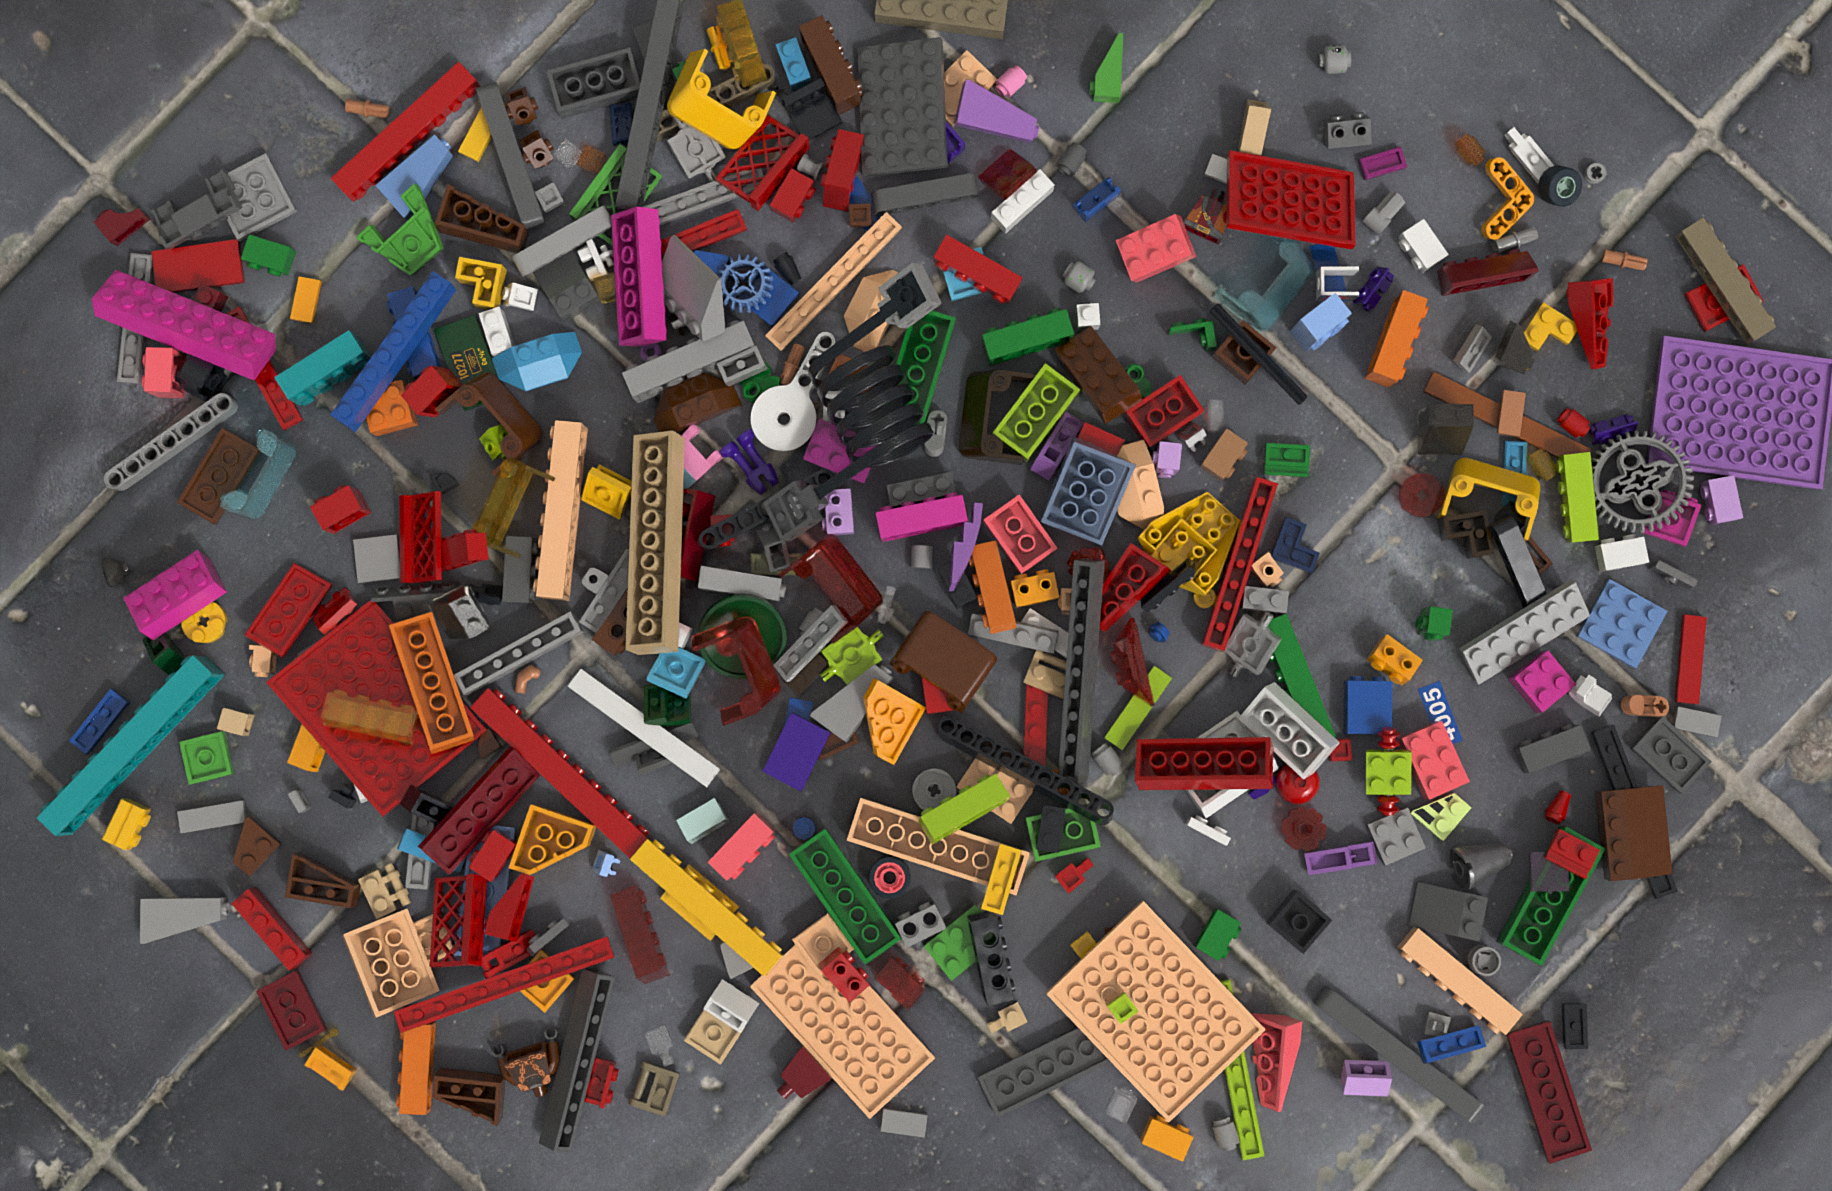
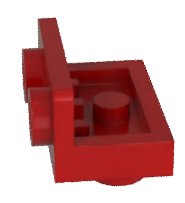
M595 1057L584 1102L599 1105V1108L603 1109L607 1106V1103L611 1104L614 1091L610 1090L612 1081L616 1082L619 1069L616 1068V1061Z

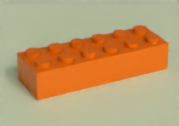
M429 612L389 625L431 754L473 741L474 735L433 613Z

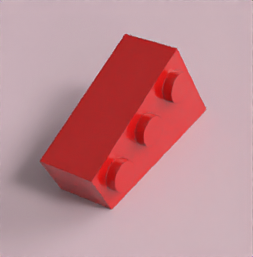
M838 129L837 137H832L830 150H833L832 155L827 156L825 168H828L827 173L822 174L820 186H824L823 207L848 212L850 194L853 192V183L861 158L864 134Z

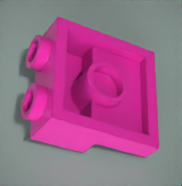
M1669 490L1660 492L1662 506L1657 512L1658 514H1661L1670 507L1676 498V493ZM1684 498L1689 502L1688 506L1679 505L1684 509V512L1681 514L1675 511L1678 516L1676 520L1669 516L1670 525H1666L1664 521H1661L1662 529L1659 530L1656 524H1654L1653 532H1650L1648 526H1645L1643 534L1686 547L1701 504H1698V500L1694 498Z

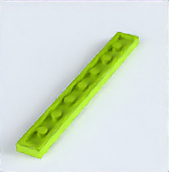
M1221 980L1220 982L1233 995L1231 980ZM1243 1051L1224 1070L1235 1127L1240 1141L1242 1160L1264 1157V1151L1245 1052Z

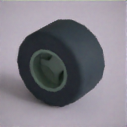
M1559 165L1545 170L1538 183V192L1542 200L1548 204L1561 207L1574 203L1582 190L1580 174L1573 168Z

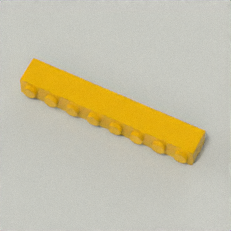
M647 839L630 860L761 975L767 976L784 956L780 953L782 948L774 941L767 942L763 938L765 934L758 927L755 926L752 929L746 923L748 919L738 911L735 914L730 909L732 905L723 897L718 899L713 895L715 890L706 882L702 885L697 881L698 875L690 868L687 870L680 866L682 861L674 854L667 855L663 851L665 846L658 840L651 841Z

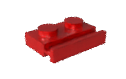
M1557 829L1544 859L1582 879H1587V874L1591 870L1600 850L1561 829Z

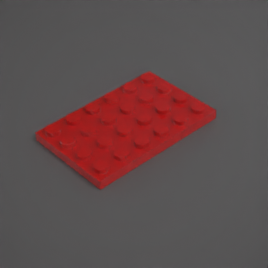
M1230 150L1227 154L1226 228L1352 250L1356 245L1354 172Z

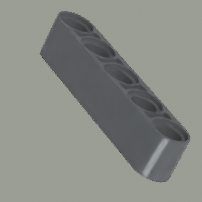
M974 173L871 192L874 213L877 216L884 215L886 212L893 214L970 200L979 196Z

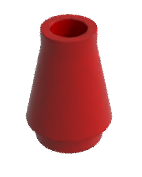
M1559 790L1556 797L1544 810L1546 813L1544 818L1554 824L1561 825L1562 821L1566 819L1572 796L1565 791Z

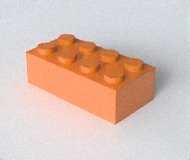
M1402 290L1394 298L1364 379L1388 388L1394 383L1397 384L1398 380H1402L1406 371L1403 365L1406 359H1410L1414 347H1411L1414 339H1417L1421 327L1418 325L1421 319L1425 318L1429 309L1426 306L1427 298L1406 290Z

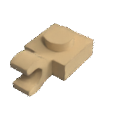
M1016 1001L998 1010L1000 1017L987 1023V1026L991 1033L998 1031L1004 1026L1007 1032L1027 1023V1020L1019 1003Z

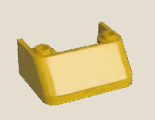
M701 49L690 52L668 100L667 109L669 113L727 149L740 148L763 124L776 92L758 93L753 105L747 107L742 116L707 96L711 86L710 79L699 70L708 50Z
M1470 458L1458 459L1453 465L1437 518L1440 519L1446 516L1452 495L1466 497L1471 493L1474 484L1517 496L1515 509L1520 515L1526 517L1525 526H1523L1521 532L1526 542L1529 539L1538 509L1540 496L1539 481L1534 477Z

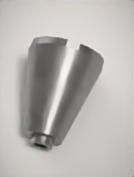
M1503 843L1458 846L1448 851L1447 863L1449 868L1453 867L1455 875H1452V878L1457 886L1462 890L1474 888L1508 866L1513 858V853L1510 847Z

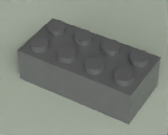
M631 48L547 70L557 111L562 119L638 97L641 80Z

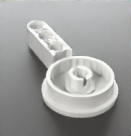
M822 332L816 337L790 384L772 387L763 392L755 401L751 411V426L755 436L766 447L776 451H791L804 445L812 436L816 426V411L810 399L814 385L811 382L808 386L803 387L799 384V381L804 376L809 377L810 360L818 357L828 349L822 348L820 342L828 338L832 341L831 346L836 343L831 333ZM825 365V366L819 371V373L817 374V376H816L817 379L820 378V376H821V374L823 373V371H824L826 365ZM783 414L790 416V421L786 425H781L778 422L779 417Z

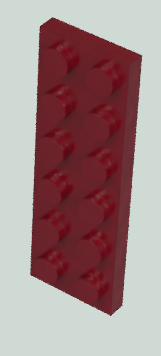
M509 747L418 847L450 875L484 838L486 833L498 823L541 775L515 749Z
M1547 1020L1507 1033L1506 1036L1547 1163H1555L1592 1151L1551 1022Z

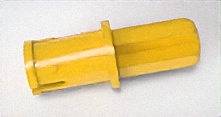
M714 26L706 30L712 46L710 51L714 53L718 68L725 70L731 65L726 51L727 44L723 42L720 27L715 26L716 30H714Z

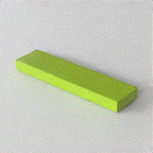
M1153 666L1104 738L1123 750L1172 678L1156 666Z

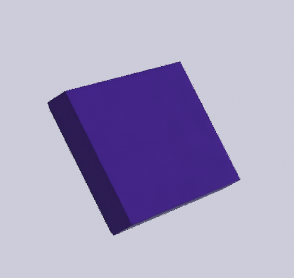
M791 712L762 772L799 791H803L831 732Z

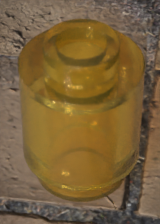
M1540 448L1527 456L1528 464L1538 480L1543 478L1546 482L1556 476L1554 471L1557 470V466L1547 451L1544 452Z

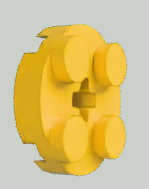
M211 602L182 621L181 626L185 635L194 642L212 643L224 634L227 615L222 606ZM202 616L209 618L207 627L199 624Z

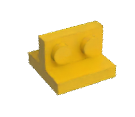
M599 464L597 468L592 467L588 472L581 500L620 520L624 514L626 504L631 498L632 481Z

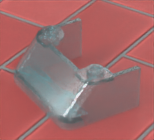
M1266 235L1279 245V256L1288 264L1262 297L1258 293L1249 290L1243 292L1238 299H1235L1219 287L1213 298L1247 322L1259 332L1268 331L1314 271L1312 262L1299 243L1293 239Z

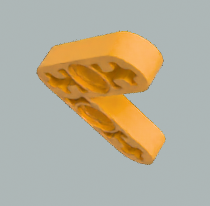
M1501 157L1491 158L1485 165L1487 175L1507 198L1482 225L1481 233L1484 238L1489 240L1499 239L1534 203L1533 193L1508 162ZM1499 163V166H1498V170H1499V171H1494V169H1495V165H1494V164ZM1509 177L1514 181V186L1510 190L1505 186V182ZM1520 196H1525V203L1518 204L1522 200ZM1507 208L1512 212V217L1508 221L1503 217V213ZM1490 226H1496L1494 228L1495 234H1490Z

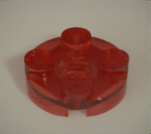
M1418 473L1407 478L1399 491L1402 509L1415 517H1427L1435 513L1442 506L1445 496L1442 485L1434 476L1427 473ZM1420 489L1424 490V494H1427V498H1424L1422 501L1419 500V497H1416V493H1419Z

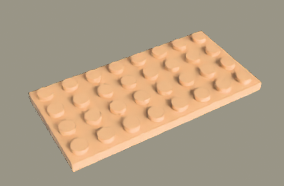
M796 944L784 954L767 976L761 975L750 986L869 1119L935 1059V1056L871 986L867 987L849 1003L823 973L819 976Z

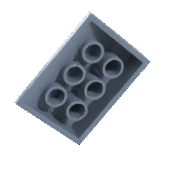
M1073 436L1040 514L1041 522L1102 545L1136 464Z

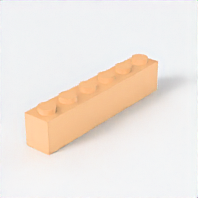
M1413 927L1397 946L1402 951L1400 955L1410 963L1412 960L1419 965L1417 969L1427 977L1429 975L1433 976L1438 987L1443 991L1450 990L1454 994L1452 998L1462 1006L1464 1003L1471 1008L1469 1012L1479 1020L1484 1018L1488 1022L1487 1027L1494 1033L1498 1034L1501 1032L1507 1035L1523 1015L1419 928Z

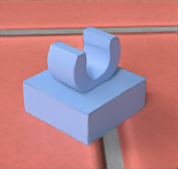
M598 849L592 871L605 877L608 876V873L616 875V871L610 869L614 862L620 864V860L612 854Z

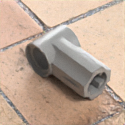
M1391 191L1377 208L1374 207L1362 222L1379 236L1391 222V218L1406 202L1401 195Z

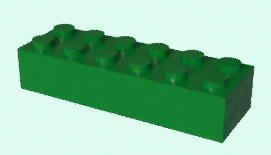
M936 311L929 312L907 328L896 363L901 365L905 373L904 379L898 385L910 384L915 393L913 399L906 405L919 403L924 411V416L915 425L926 422L956 323V317Z
M1558 826L1557 829H1561L1600 850L1591 870L1587 874V879H1582L1544 859L1548 852V845L1496 940L1502 946L1540 966L1543 965L1605 851V848L1565 826Z
M827 828L789 853L791 859L864 964H867L902 939L893 923Z

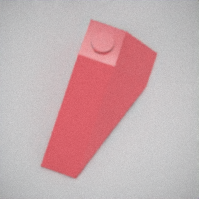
M1252 1013L1251 1015L1266 1029L1252 1042L1255 1053L1252 1056L1253 1063L1257 1064L1258 1070L1256 1081L1260 1104L1280 1112L1301 1042L1302 1021L1285 1015Z

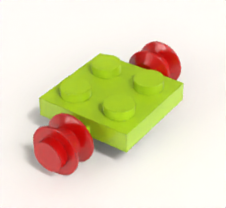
M1384 727L1382 731L1377 732V735L1382 737V740L1378 741L1377 744L1384 748V750L1366 749L1365 792L1366 794L1380 795L1377 797V801L1381 802V805L1377 807V810L1382 815L1391 816L1399 811V807L1395 806L1399 798L1395 795H1411L1412 752L1411 750H1393L1400 745V742L1395 740V737L1400 736V732L1396 731L1393 727Z

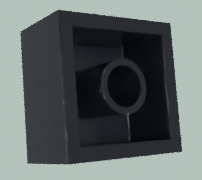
M1294 889L1266 921V924L1296 950L1304 954L1330 924L1332 919L1298 890Z

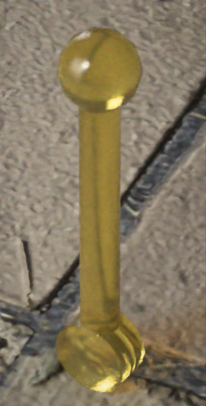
M332 1028L329 1034L298 1054L300 1059L329 1038L336 1037L339 1033L338 1029Z

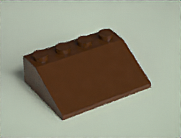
M1663 785L1595 791L1600 843L1605 848L1602 854L1604 879L1620 881L1673 874Z

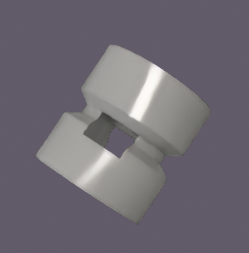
M1475 944L1467 950L1465 963L1471 971L1483 976H1491L1499 970L1501 957L1495 949L1482 944Z

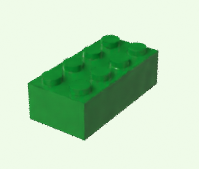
M1055 308L1048 311V315L1040 317L1039 314L1028 317L1027 321L1022 323L1012 321L1007 323L1005 328L999 330L997 327L987 329L985 334H982L981 344L990 367L1062 345L1073 338L1074 331L1067 309Z

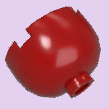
M1285 763L1278 769L1275 787L1283 800L1292 804H1303L1316 796L1320 788V778L1317 771H1315L1312 775L1303 779Z

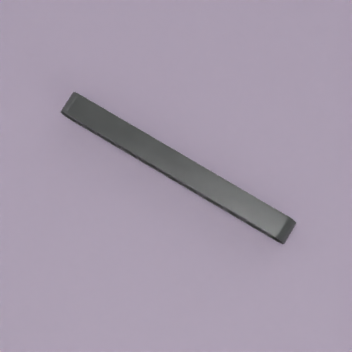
M657 0L617 194L616 207L618 210L625 211L634 207H643L686 0Z

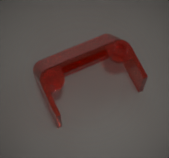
M833 534L823 537L778 574L780 577H783L793 570L797 576L803 579L812 576L833 604L840 610L848 623L830 640L832 643H835L857 628L881 605L883 600L880 591L840 540Z
M742 617L691 636L693 652L715 644L718 653L722 656L729 657L738 654L750 683L752 692L743 695L739 703L720 710L723 726L757 714L780 693V681L757 622L753 618Z

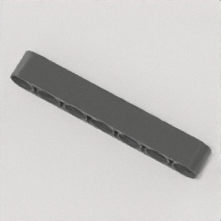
M497 82L478 87L476 91L521 223L525 225L526 229L545 224Z

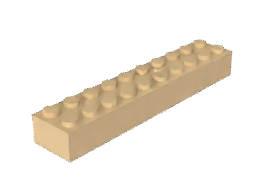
M674 431L640 434L633 437L625 650L637 655L678 652L685 438Z

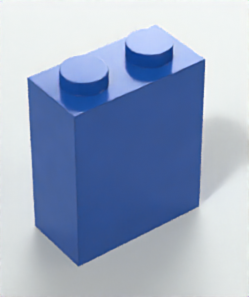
M1350 676V680L1344 681V734H1377L1384 727H1392V681H1386V677H1372V681H1364L1362 676Z

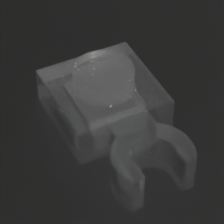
M886 586L876 619L877 623L886 624V620L891 621L894 609L890 607L896 588Z

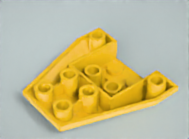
M1205 492L1152 521L1138 539L1144 552L1166 565L1172 571L1190 557L1195 562V576L1189 582H1184L1179 587L1205 596L1219 580L1240 520L1210 493Z

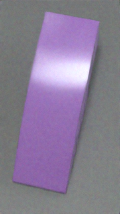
M1374 841L1304 853L1308 875L1352 869L1354 867L1373 865L1378 862Z

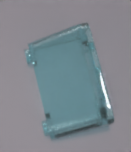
M262 426L259 427L255 434L258 437L256 443L258 449L269 457L250 491L246 493L238 488L237 491H230L227 494L222 493L218 500L220 507L251 520L258 519L264 514L297 454L293 443Z

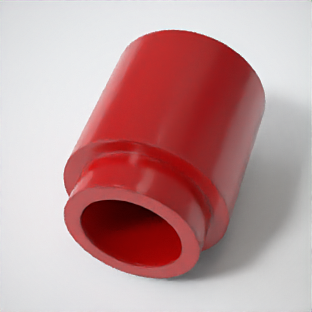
M1566 407L1556 419L1560 423L1559 426L1574 438L1579 436L1583 438L1591 428L1588 426L1590 421L1574 408L1571 410L1569 407Z

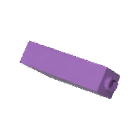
M966 79L963 82L954 126L1025 143H1030L1033 141V138H1037L1039 126L1036 125L1037 119L971 80Z

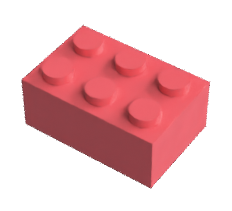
M1177 214L1116 240L1130 279L1136 283L1197 257L1182 217Z
M1020 495L983 520L986 528L1020 575L1058 549Z
M1435 721L1396 738L1400 742L1401 750H1411L1412 752L1411 773L1423 799L1430 800L1470 782L1442 721Z
M756 812L708 863L726 881L730 878L735 880L745 870L742 866L746 862L752 863L760 854L758 849L762 845L767 847L775 838L773 833L776 830Z

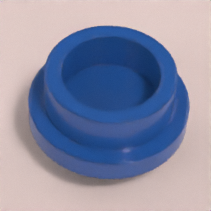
M1156 622L1149 627V635L1154 641L1163 643L1167 641V636L1170 633L1163 624Z
M802 817L795 821L793 832L799 839H809L815 832V825L811 819Z

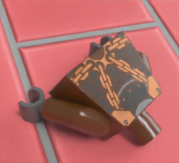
M554 1027L555 1035L553 1037L548 1036V1029L544 1031V1035L549 1039V1043H546V1040L508 1053L506 1045L500 1044V1054L493 1047L491 1054L494 1057H498L497 1064L502 1078L513 1086H518L522 1092L533 1089L536 1097L544 1096L548 1092L546 1084L551 1082L552 1075L556 1073L560 1059L558 1042L555 1041L559 1035L558 1029Z

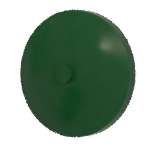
M746 593L732 594L712 604L703 615L698 630L699 648L707 664L719 674L733 679H751L771 670L774 667L773 665L782 657L787 641L785 623L777 608L762 597Z

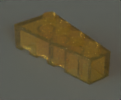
M733 0L717 6L719 15L716 16L719 28L724 29L721 35L725 46L729 45V50L726 51L730 63L734 62L735 65L732 68L735 79H740L743 87L767 80L765 68L743 1Z

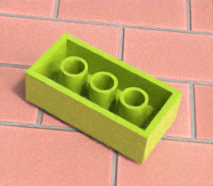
M1045 363L992 435L998 436L1003 445L1017 456H1024V461L1027 462L1079 394L1080 389Z

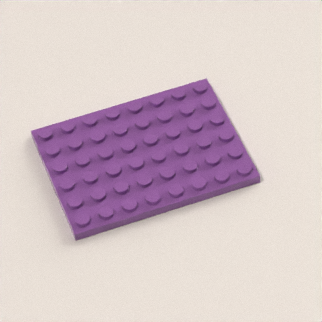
M1671 336L1661 337L1650 438L1652 433L1656 432L1655 439L1659 440L1664 435L1665 444L1670 439L1673 440L1670 447L1680 446L1676 453L1685 452V456L1681 460L1689 459L1690 463L1684 467H1692V472L1724 477L1734 475L1738 479L1816 490L1823 489L1832 414V359ZM1648 445L1646 464L1657 460H1665L1670 464H1674L1666 453Z

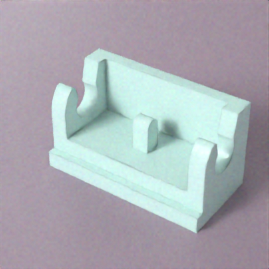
M715 798L676 820L686 840L691 844L730 822Z

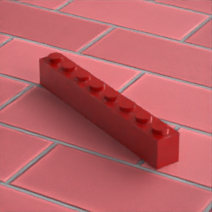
M457 62L330 179L352 202L360 200L365 196L368 188L382 180V176L387 171L396 168L399 163L398 161L402 157L410 155L414 151V146L420 141H425L435 127L443 125L448 115L452 112H457L467 98H472L477 93L476 88L480 87L479 83L460 62Z
M1256 477L1252 482L1201 646L1219 652L1225 651L1278 483Z

